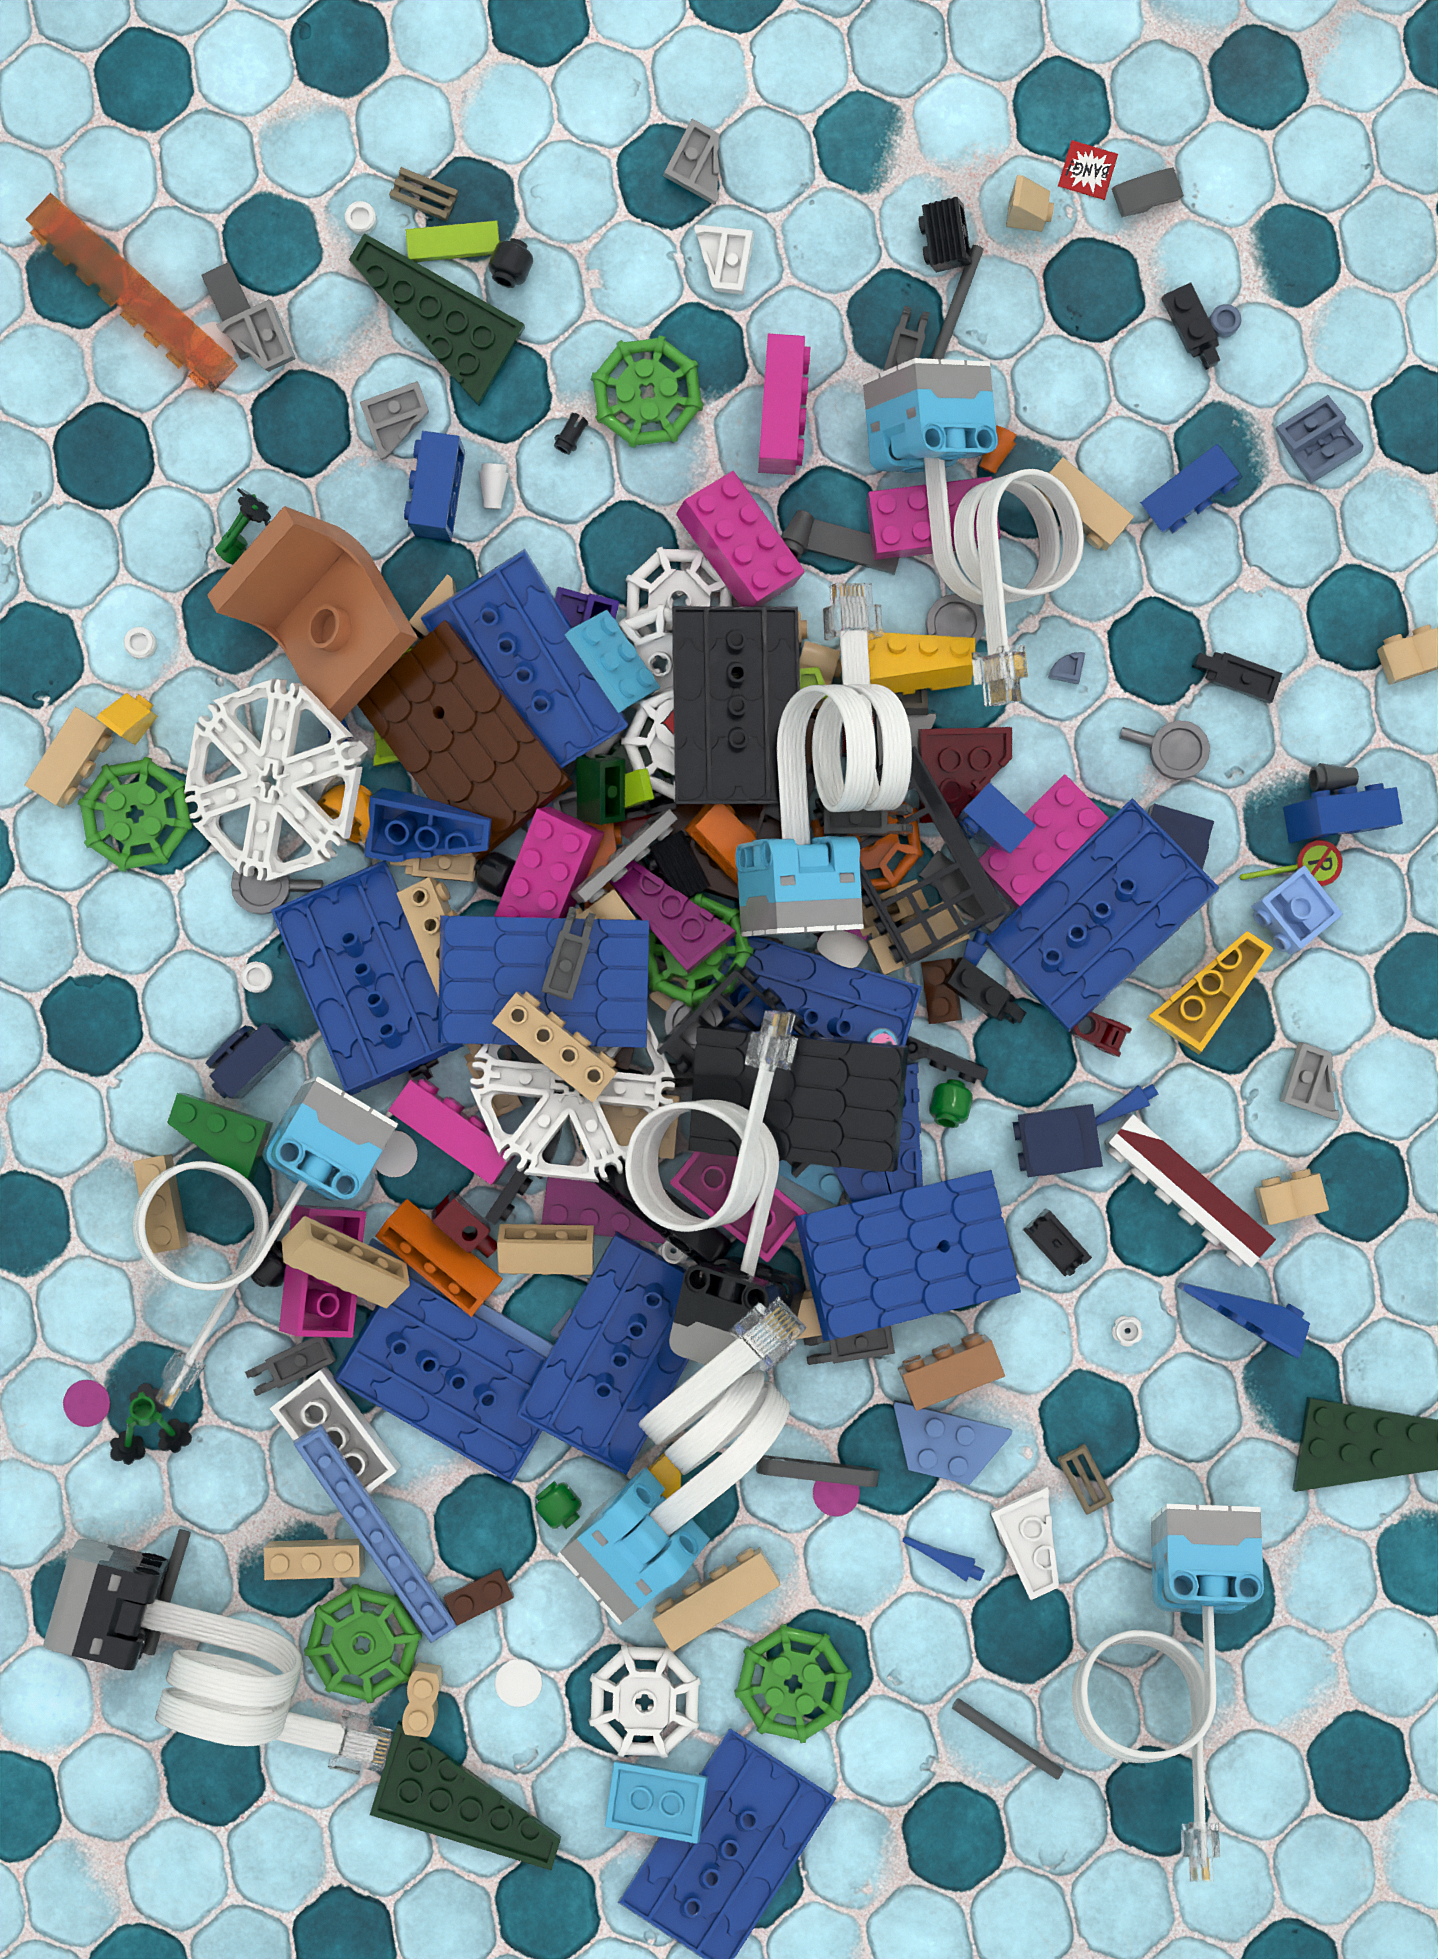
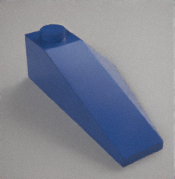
M381 788L370 796L368 811L370 826L366 838L365 857L389 862H402L406 859H425L437 855H456L487 851L489 849L491 818L416 794Z
M1180 1282L1177 1286L1282 1352L1297 1359L1300 1357L1310 1323L1302 1318L1305 1313L1288 1303L1285 1308L1278 1304Z

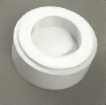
M357 201L346 209L345 221L353 233L363 235L373 231L377 223V216L370 204Z
M135 627L125 635L124 647L134 658L147 659L156 651L157 640L148 629Z
M251 962L241 972V983L250 992H265L273 983L274 977L271 968L262 962Z

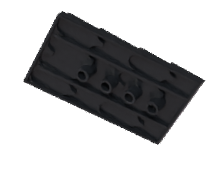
M672 606L675 804H780L777 764L778 728L787 703L800 690L798 607ZM736 666L742 669L739 677L731 675L732 669Z
M704 1025L697 1027L692 1101L722 1100L749 1110L768 1032ZM785 1034L782 1038L763 1118V1123L770 1130L776 1142L779 1161L785 1160L878 1172H894L898 1170L909 1046ZM691 1109L688 1150L737 1157L742 1143L737 1132L719 1117L701 1110Z

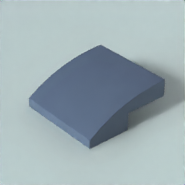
M1329 395L1276 427V431L1285 448L1310 484L1363 451L1362 443L1345 423L1346 416Z

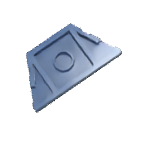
M896 1400L893 1403L906 1464L910 1471L970 1485L1012 1435V1429L928 1408L916 1411L912 1404Z

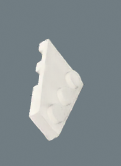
M1046 1485L990 1511L1030 1600L1059 1588L1052 1518L1049 1507V1491Z

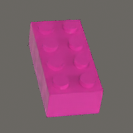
M768 333L758 473L795 475L796 466H802L804 439H798L799 435L804 436L807 408L800 407L801 405H806L809 378L803 377V374L808 375L811 347L805 346V336Z
M734 471L686 498L676 513L678 519L740 606L764 605L793 587L805 572Z
M992 476L946 482L953 551H956L954 544L955 515L962 498L976 485L993 480ZM926 485L870 491L865 501L874 560L933 554ZM977 506L976 513H975V520H974V535H975L976 547L978 548L977 531H976V520H977V511H978V506ZM997 514L998 539H1000L1001 536H1000L999 521H998V514Z
M1065 774L1024 814L1036 827L1011 854L990 847L978 859L992 885L1015 909L1019 908L1109 819Z
M551 806L537 808L494 917L566 918L569 907H575L577 902L571 896V893L587 878L605 832Z
M420 1078L419 1081L409 1080L388 1111L490 1185L497 1183L516 1156L510 1157L508 1162L503 1160L505 1151L510 1147L504 1149L499 1156L483 1119L477 1115L469 1117L462 1111L465 1107L452 1097L443 1099L437 1094L439 1088L427 1079Z
M694 1151L670 1181V1184L712 1217L720 1210L728 1197L738 1156ZM776 1187L759 1256L767 1263L795 1230L796 1222L794 1217L807 1214L804 1209ZM757 1198L751 1208L741 1218L732 1223L722 1225L745 1245Z
M295 1205L291 1212L290 1230L306 1216L363 1243L366 1211L344 1207ZM286 1264L279 1331L303 1337L353 1338L357 1295L343 1291L335 1285L318 1280L314 1276Z

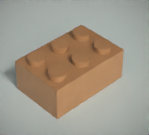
M978 1332L961 1338L962 1343L954 1347H950L949 1343L932 1349L933 1355L925 1358L916 1355L902 1361L904 1366L898 1368L914 1409L916 1411L1005 1377L992 1340L985 1334L979 1335Z

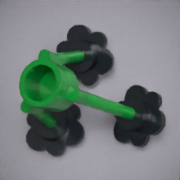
M242 488L237 489L242 495L238 499V503L241 505L240 512L229 530L221 538L222 540L215 547L217 554L224 561L232 565L246 551L245 547L248 543L240 533L250 520L257 523L264 521L265 526L271 522L269 521L271 515L266 511L269 509V506L258 499L255 494H250Z
M143 1383L138 1387L137 1392L130 1394L131 1404L129 1412L131 1416L126 1419L127 1430L122 1431L119 1434V1438H113L110 1442L112 1448L110 1457L112 1460H123L124 1464L130 1465L134 1462V1459L140 1460L145 1456L146 1451L142 1446L143 1438L140 1436L134 1437L133 1434L136 1425L144 1427L157 1422L162 1427L158 1433V1436L161 1438L158 1442V1447L165 1452L171 1450L173 1453H178L181 1447L191 1443L192 1435L189 1433L190 1425L188 1423H181L178 1419H171L167 1423L162 1417L161 1412L164 1410L165 1404L160 1399L162 1397L160 1389H153L150 1384Z

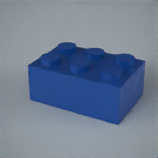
M422 431L421 440L416 439L414 444L413 456L417 459L416 471L411 470L409 489H413L411 501H406L404 519L408 520V527L411 528L415 537L452 542L465 449L460 436Z

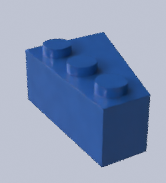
M1216 444L1140 503L1162 533L1170 530L1173 534L1188 523L1185 518L1194 512L1197 514L1202 513L1213 504L1211 500L1220 493L1223 495L1227 494L1239 484L1237 481L1243 476L1222 447Z
M990 782L956 818L968 840L973 837L977 842L1009 854L1036 827L1028 817Z
M1383 783L1364 786L1365 791L1357 792V787L1339 789L1337 795H1330V790L1311 793V799L1283 807L1289 843L1300 842L1310 838L1318 837V839L1332 835L1379 830L1403 824L1397 787L1384 789Z

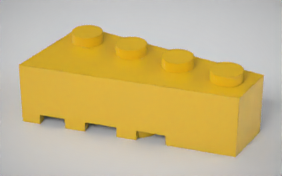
M867 632L870 684L882 685L894 693L902 692L903 695L914 694L915 690L930 688L933 691L971 685L975 667V638Z
M1246 931L1165 1003L1151 1013L1147 1020L1199 1055L1274 948Z

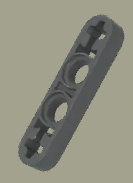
M763 1455L757 1462L756 1472L763 1475L865 1487L878 1486L880 1471L872 1467Z

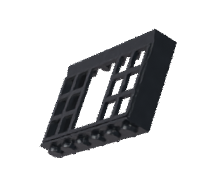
M915 746L912 747L911 782H909L908 791L914 788L925 808L907 818H904L903 815H895L899 821L895 824H910L929 814L955 863L882 902L860 862L862 903L866 909L869 907L873 909L877 917L873 919L875 927L881 936L887 935L892 944L888 947L892 958L896 964L902 962L904 968L996 920L1006 912L1005 906ZM883 764L876 767L879 786L881 783ZM817 798L815 799L816 809L813 810V814L819 825L823 827L824 805L821 799ZM871 836L859 843L860 850L886 836ZM960 869L970 889L949 899L939 879ZM933 883L944 903L923 914L912 893ZM974 894L985 915L964 926L953 905ZM907 897L917 917L897 928L886 907ZM948 909L958 929L938 940L927 919ZM921 923L932 943L911 954L901 933Z
M735 963L717 984L658 1043L657 1052L662 1055L666 1051L676 1060V1067L685 1074L688 1071L694 1076L695 1049L680 1035L695 1020L700 1025L712 1026L701 1014L715 999L730 1011L716 1027L725 1028L736 1016L750 1030L763 1031L775 1019V1014H788L787 1024L799 1035L825 1037L817 1030L811 1032L803 1025L805 1023L804 1018L796 1010L791 1009L788 1011L780 1004L782 1001L781 997L770 987L765 990L757 982L758 976L745 965L741 968ZM737 977L751 991L734 1006L721 993ZM756 995L773 1010L758 1027L741 1012ZM787 1161L792 1166L791 1174L795 1178L810 1165L808 1163Z

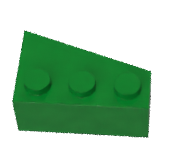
M177 1093L167 1121L170 1126L220 1164L237 1171L250 1182L254 1181L273 1122L186 1093Z

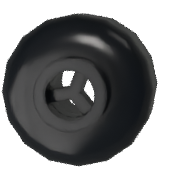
M511 238L510 241H501L496 245L488 265L492 279L496 283L507 288H514L515 285H521L526 281L533 264V256L527 250L528 246L526 243L519 239Z
M491 852L482 860H478L474 868L475 874H477V885L497 897H502L516 860L499 852Z
M274 1241L263 1262L251 1275L252 1280L261 1287H278L284 1282L286 1264L283 1262L281 1241Z

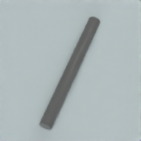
M972 245L970 250L972 264L964 266L930 359H943L984 250L981 246Z
M179 1529L158 1597L160 1601L171 1602L191 1532ZM149 1629L143 1650L144 1654L155 1655L161 1632Z
M956 1699L952 1706L954 1711L1056 1780L1061 1777L1064 1771L1063 1768L961 1699Z

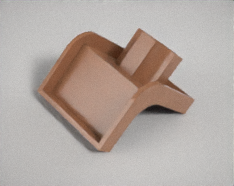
M286 506L278 512L207 594L216 613L250 623L269 634L286 653L303 686H306L340 722L418 638L367 550L352 535L340 527Z

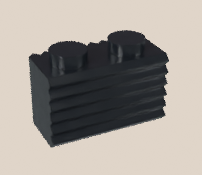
M953 197L922 205L923 216H919L918 221L922 235L926 234L927 246H923V256L926 265H930L937 273L972 264L964 204L958 197Z
M682 830L649 847L651 854L646 857L653 871L657 872L660 870L665 879V884L689 898L711 886Z

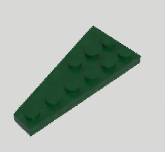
M364 233L349 258L351 265L474 402L480 406L524 331V323Z
M1307 1397L1293 1491H1304L1438 1470V1419Z
M398 1721L371 1808V1816L552 1870L561 1836L424 1737L405 1735L402 1722Z

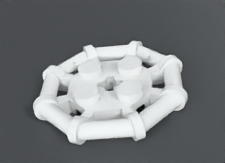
M656 548L657 552L632 575H627L625 580L627 582V609L624 619L626 620L658 608L659 604L666 605V608L672 610L674 603L672 597L675 594L679 597L683 594L687 596L685 600L687 606H710L711 594L720 592V606H732V593L700 549ZM669 561L692 562L690 570L684 569L685 571L671 569ZM661 565L664 573L652 584L647 582L645 579ZM700 567L711 576L715 583L708 586L697 574ZM640 590L649 592L647 609L639 610ZM668 622L666 623V632L672 633V624ZM647 625L636 629L641 637L653 633Z
M659 604L658 608L626 620L623 618L619 622L620 629L627 639L630 638L635 642L634 647L637 654L648 670L652 672L660 686L658 690L651 694L653 696L673 689L672 633L665 631L666 623L672 624V610L666 608V605ZM656 622L657 632L641 637L636 630ZM657 655L668 661V665L665 666L666 671L663 673L660 668L654 669L653 663L657 661ZM637 702L630 707L637 710L640 704Z
M672 689L638 702L640 705L625 738H621V745H624L633 771L645 768L638 747H648L653 763L646 768H648L652 790L674 799L675 802V781L672 785L653 776L658 769L674 775V747L661 743L655 729V709H658L665 701L673 699ZM649 716L654 720V724L648 737H639Z
M625 1644L596 1674L592 1673L589 1679L592 1682L589 1724L594 1726L616 1749L617 1755L622 1758L625 1755L661 1756L662 1759L669 1757L668 1753L694 1729L697 1730L700 1725L698 1721L700 1678L695 1677L667 1645L665 1648L629 1647L628 1644ZM634 1660H657L658 1662L656 1669H636ZM626 1664L629 1673L625 1674L617 1684L609 1680L617 1670ZM666 1664L682 1680L681 1683L674 1686L670 1679L662 1673ZM604 1690L613 1693L612 1710L603 1711ZM686 1693L685 1714L676 1712V1695ZM642 1694H647L649 1699L654 1701V1704L648 1705V1710H642L641 1704H636V1699L641 1698ZM616 1719L624 1726V1729L627 1731L624 1738L608 1723L609 1721ZM673 1720L680 1724L664 1740L660 1733L663 1728ZM634 1735L653 1736L655 1743L632 1742Z

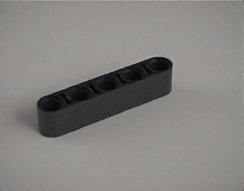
M622 1158L619 1160L623 1165V1173L619 1174L614 1165H608L605 1168L607 1180L604 1181L600 1177L599 1171L596 1174L599 1182L595 1183L599 1188L697 1264L714 1263L716 1260L724 1258L732 1247L731 1241L714 1227L692 1232H680L665 1228L649 1219L640 1210L631 1196L626 1181L625 1162ZM664 1189L677 1207L694 1217L703 1219Z

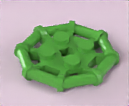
M661 335L654 339L629 342L620 340L597 372H593L591 375V381L594 384L597 409L595 418L597 422L606 425L628 442L629 447L635 448L637 445L670 441L672 443L677 442L678 436L697 412L703 410L704 403L701 402L697 371L699 365L697 361L689 359L667 342L666 337ZM654 351L653 360L640 359L634 362L631 355ZM663 354L680 368L673 373L660 363ZM623 359L627 368L618 379L610 377L609 375ZM686 378L688 397H679L677 381ZM649 385L654 387L653 393L655 396L653 398L647 396L645 399H642L640 397L642 394L641 387H648ZM606 387L616 389L618 404L611 407L608 406ZM677 406L684 408L671 425L667 419ZM623 413L634 422L632 430L618 420L616 416ZM647 423H661L663 430L641 432L642 425H647Z
M144 757L143 760L110 766L108 764L101 767L102 771L83 798L78 800L77 804L81 807L86 837L84 844L86 847L92 848L118 866L119 871L124 872L131 868L159 863L165 865L170 862L169 857L186 833L193 828V823L190 822L188 805L185 802L184 780H178L152 762V758ZM140 773L139 782L122 785L118 778L119 776ZM151 776L168 788L161 794L148 785ZM110 782L115 789L108 794L104 804L97 802L96 800ZM174 798L177 819L169 818L167 800ZM137 806L138 810L144 811V815L139 817L138 823H134V820L128 817V813L132 812V808ZM94 810L103 811L106 829L99 832L97 831ZM168 825L175 827L161 846L157 840L163 829H166ZM113 836L124 844L122 852L119 853L104 841ZM150 844L153 852L133 855V847Z
M696 893L695 897L689 898V900L702 909L704 908L708 912L723 918L721 920L722 923L736 930L737 934L734 936L736 946L728 947L726 942L688 974L664 945L655 944L658 938L650 929L648 935V987L653 992L659 991L685 1003L686 1007H694L717 983L701 989H697V984L713 978L719 981L724 976L721 973V966L724 960L727 961L728 957H735L729 970L735 963L743 968L749 957L753 956L754 948L750 947L747 936L741 937L739 909L729 908L705 897L703 893ZM664 955L668 969L660 973L655 956ZM675 976L684 979L688 984L686 990L669 982ZM736 977L721 994L727 992L731 994L735 990L734 986L738 978Z
M352 1584L349 1590L323 1605H317L314 1609L316 1614L307 1647L304 1648V1655L308 1656L326 1686L325 1691L328 1693L332 1691L366 1700L368 1704L374 1703L377 1697L399 1684L409 1681L418 1643L422 1639V1632L417 1630L397 1594L394 1596L360 1587L359 1584ZM362 1601L385 1606L381 1614H377L372 1610H362ZM352 1603L354 1612L341 1620L333 1614ZM392 1612L404 1633L395 1635L387 1621ZM327 1624L334 1628L330 1644H321L325 1625ZM358 1636L370 1640L368 1645L369 1651L365 1652L362 1648L358 1650L355 1648ZM405 1644L400 1664L392 1661L395 1645ZM330 1653L339 1669L335 1674L331 1671L323 1655ZM385 1668L391 1673L388 1677L373 1684V1675ZM344 1674L357 1675L358 1678L363 1679V1686L341 1681Z
M781 1624L779 1629L751 1647L746 1646L743 1651L745 1656L738 1687L734 1692L735 1697L740 1699L757 1726V1732L760 1734L768 1733L799 1740L800 1743H806V1739L836 1720L840 1721L844 1716L842 1709L848 1682L852 1678V1672L845 1666L830 1642L828 1634L825 1632L823 1634L813 1633ZM791 1641L812 1645L810 1652L792 1649ZM782 1642L784 1650L779 1655L770 1659L763 1655V1653ZM821 1652L833 1670L824 1672L816 1660V1657ZM757 1663L764 1667L761 1683L751 1684ZM792 1675H797L798 1681L802 1683L801 1687H796L795 1691L789 1690V1686L784 1684L785 1679L790 1680ZM826 1682H835L831 1703L823 1699ZM762 1693L766 1703L771 1707L765 1715L755 1701L754 1695ZM819 1706L824 1713L805 1725L803 1715L811 1713L814 1708ZM777 1713L796 1717V1726L773 1720Z

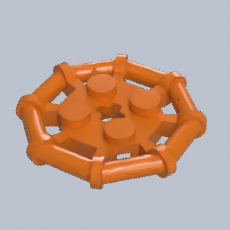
M913 808L912 814L918 812L917 808ZM887 814L888 824L899 822L897 818L893 819ZM912 814L903 815V816H904V818H907V817H909V816L912 815ZM816 819L811 820L810 827L813 830V838L826 837L824 836V826L821 827ZM918 820L910 823V825H913V833L907 834L908 845L899 843L898 834H890L875 842L873 846L869 845L860 850L859 860L864 869L867 871L880 869L883 878L870 879L876 891L897 887L919 857H923L924 851L921 849ZM855 836L860 843L862 839L859 836ZM896 851L906 854L893 872H891L886 864Z

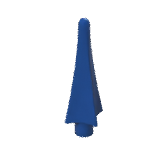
M980 930L976 931L973 940L967 939L963 955L965 959L977 966L988 949L984 944L989 934Z
M1151 1084L1144 1089H1141L1139 1085L1136 1086L1123 1098L1095 1117L1096 1125H1101L1130 1112L1151 1106L1148 1100L1159 1095L1154 1085Z
M907 1536L903 1538L905 1544L932 1558L967 1582L968 1577L981 1581L985 1570L974 1565L976 1562L974 1558L942 1550Z

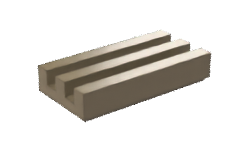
M401 167L399 176L395 179L393 190L391 189L389 196L390 199L447 222L458 197V190ZM407 179V180L412 181V182H414V183H416V184H419V185L424 186V187H426V188H429V189H431V190H433V191H436V192H438V193H441V194H443V195H445V196H448L449 199L443 198V197H441V196H439V195H436V194L431 193V192H429V191H427V190H424V189L419 188V187H417V186H414V185H412V184H410V183H407V182H405V180ZM401 189H404L427 200L445 206V209L443 211L429 204L416 200L412 197L400 193Z
M1084 1443L1079 1445L1078 1448L1067 1451L1068 1453L1056 1457L1086 1515L1114 1501ZM1080 1454H1083L1105 1498L1101 1500L1098 1498L1077 1457ZM1069 1460H1072L1094 1502L1090 1506L1066 1463Z

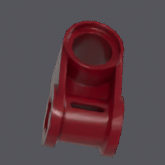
M1091 1012L1086 1016L1090 1019L1092 1025L1088 1033L1083 1034L1080 1032L1078 1024L1070 1031L1074 1037L1093 1045L1105 1053L1120 1058L1121 1052L1119 1050L1126 1034H1130L1132 1028Z

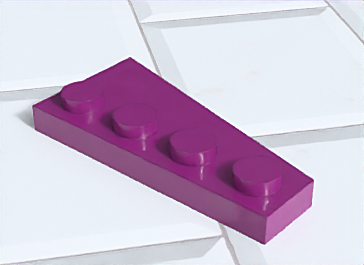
M634 860L625 866L628 871L616 882L609 881L641 920H649V929L688 974L737 934L736 930L719 921L713 914L704 908L702 909L690 901L688 897L665 884L662 879Z
M547 1178L541 1225H594V1235L613 1237L617 1231L631 1240L664 1244L665 1238L609 1196L596 1183Z

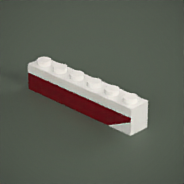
M1128 1114L1104 1141L1110 1147L1107 1150L1110 1156L1120 1164L1125 1160L1132 1166L1133 1169L1130 1173L1143 1184L1149 1181L1156 1187L1157 1190L1154 1194L1167 1205L1173 1202L1181 1210L1178 1212V1215L1191 1226L1196 1222L1204 1229L1201 1235L1215 1247L1220 1243L1228 1250L1225 1256L1238 1267L1244 1264L1252 1268L1276 1240L1135 1115Z

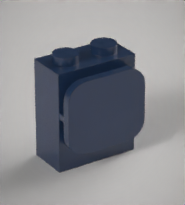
M1155 803L1151 805L1147 812L1148 815L1203 870L1214 821Z
M263 1023L257 1030L252 1026L245 1025L235 1032L206 1061L205 1064L210 1069H215L209 1075L214 1081L212 1087L223 1098L227 1096L231 1099L244 1098L296 1045L275 1024Z
M1092 1103L1018 1114V1121L1012 1122L1015 1141L1022 1140L1023 1152L1017 1153L1020 1172L1027 1171L1028 1178L1103 1167Z

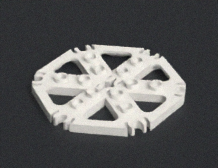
M270 679L215 699L213 701L217 704H209L207 706L212 712L213 718L211 720L208 716H200L198 718L200 723H195L184 794L195 791V795L187 796L185 802H196L198 805L197 811L189 814L190 818H203L199 822L193 823V825L239 874L243 873L246 877L253 876L256 867L258 869L257 880L260 881L278 879L330 862L332 860L329 858L337 856V853L332 849V842H335L339 847L345 846L347 844L346 839H350L363 768L356 767L351 770V766L361 762V758L351 759L348 755L349 749L357 746V743L354 741L343 742L348 737L354 736L306 686H301L300 683H291L290 691L287 692V680ZM266 698L268 699L262 741L260 743L238 720L237 710L244 704ZM305 709H308L328 728L331 733V740L328 744L294 755L300 716ZM214 743L240 770L241 774L209 784L205 779V769L210 745ZM272 775L277 780L276 785H272L271 782L267 781L268 776ZM335 776L342 777L345 781V791L340 816L337 819L330 818L302 787ZM250 806L243 850H241L220 829L219 818L223 814ZM283 817L311 846V852L308 855L288 862H282L278 858L277 849Z
M648 1018L646 1050L654 1065L653 1073L651 1075L617 1072L593 1103L585 1096H580L581 1093L576 1089L575 1092H570L568 1086L563 1085L566 1081L546 1065L500 1060L498 1058V1051L502 1045L484 1044L474 1059L475 1061H485L486 1064L479 1061L472 1064L474 1070H481L484 1072V1075L480 1079H470L472 1086L484 1088L470 1089L499 1156L504 1149L510 1147L505 1151L503 1160L508 1162L513 1155L520 1156L521 1161L516 1167L519 1172L526 1168L528 1162H531L524 1174L532 1176L599 1182L594 1169H599V1175L605 1181L608 1179L605 1168L608 1165H614L619 1174L623 1173V1165L619 1159L622 1158L624 1162L626 1161L628 1145L620 1146L617 1144L600 1104L641 1108L649 1114L659 1108V1105L664 1106L673 1103V1099H666L661 1095L664 1090H675V1083L671 1081L662 1082V1080L675 1081V1077L664 1053L660 1055L657 1052L659 1042ZM589 1046L598 1055L603 1051L612 1059L622 1048ZM498 1094L541 1098L514 1134H506L502 1130L491 1105L493 1097ZM570 1117L587 1156L585 1163L581 1166L546 1163L542 1158L544 1149Z

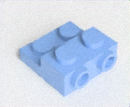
M1305 865L1297 869L1282 883L1271 889L1251 906L1255 911L1253 917L1256 923L1261 927H1267L1275 936L1273 937L1275 947L1281 952H1287L1289 955L1301 950L1343 915Z

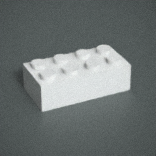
M325 1366L277 1402L270 1410L293 1441L322 1424L369 1493L396 1473L401 1465L342 1386L335 1381L333 1374L327 1366Z

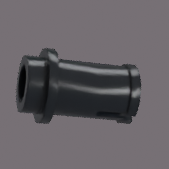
M572 412L560 435L557 434L554 437V447L567 455H570L571 451H576L577 446L575 444L585 427L589 424L582 417L577 427H574L580 416L577 413Z

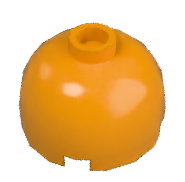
M345 784L330 788L317 802L332 819H337L340 816ZM359 785L350 839H347L357 844L361 839L363 844L366 843L370 826L369 800L370 796L373 795L370 790L362 785Z

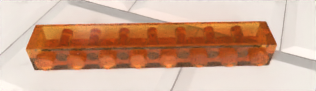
M51 192L25 219L32 227L29 233L42 246L46 243L50 244L55 249L52 254L64 266L71 263L77 269L74 274L86 286L89 287L93 283L100 290L97 295L108 306L112 307L116 304L122 310L120 316L133 328L138 324L145 331L142 336L152 346L157 348L161 345L168 352L165 357L179 369L183 365L191 373L188 375V378L201 390L206 386L214 393L238 367L232 356Z

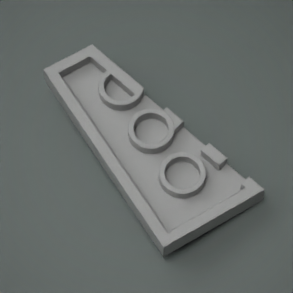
M670 809L653 814L647 820V825L640 830H636L628 838L631 844L628 846L625 844L614 851L606 860L608 864L605 867L603 865L598 867L571 893V896L578 904L587 900L593 903L605 892L602 887L610 880L616 882L626 874L628 870L625 866L633 859L638 862L650 852L649 844L656 838L661 841L673 831L671 825L678 818Z

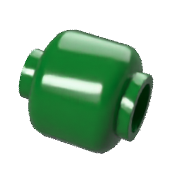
M949 1079L946 1083H940L934 1087L929 1113L934 1118L936 1124L947 1128H957L959 1124H963L969 1118L973 1095L965 1088L963 1082Z
M554 1481L535 1497L538 1500L535 1506L536 1511L552 1529H556L561 1525L567 1529L580 1518L577 1511L581 1508L582 1502L567 1483L557 1484Z

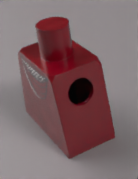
M453 1189L431 1212L432 1222L467 1253H471L476 1248L486 1258H489L497 1250V1241L489 1235L491 1231L490 1224ZM467 1226L475 1228L472 1233H465L463 1231Z

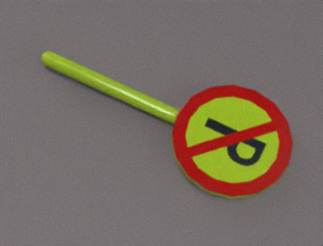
M1315 840L1307 843L1300 850L1297 864L1241 874L1239 878L1240 880L1286 873L1296 871L1305 865L1321 886H1326L1333 883L1339 877L1343 859L1340 851L1334 844L1323 840Z

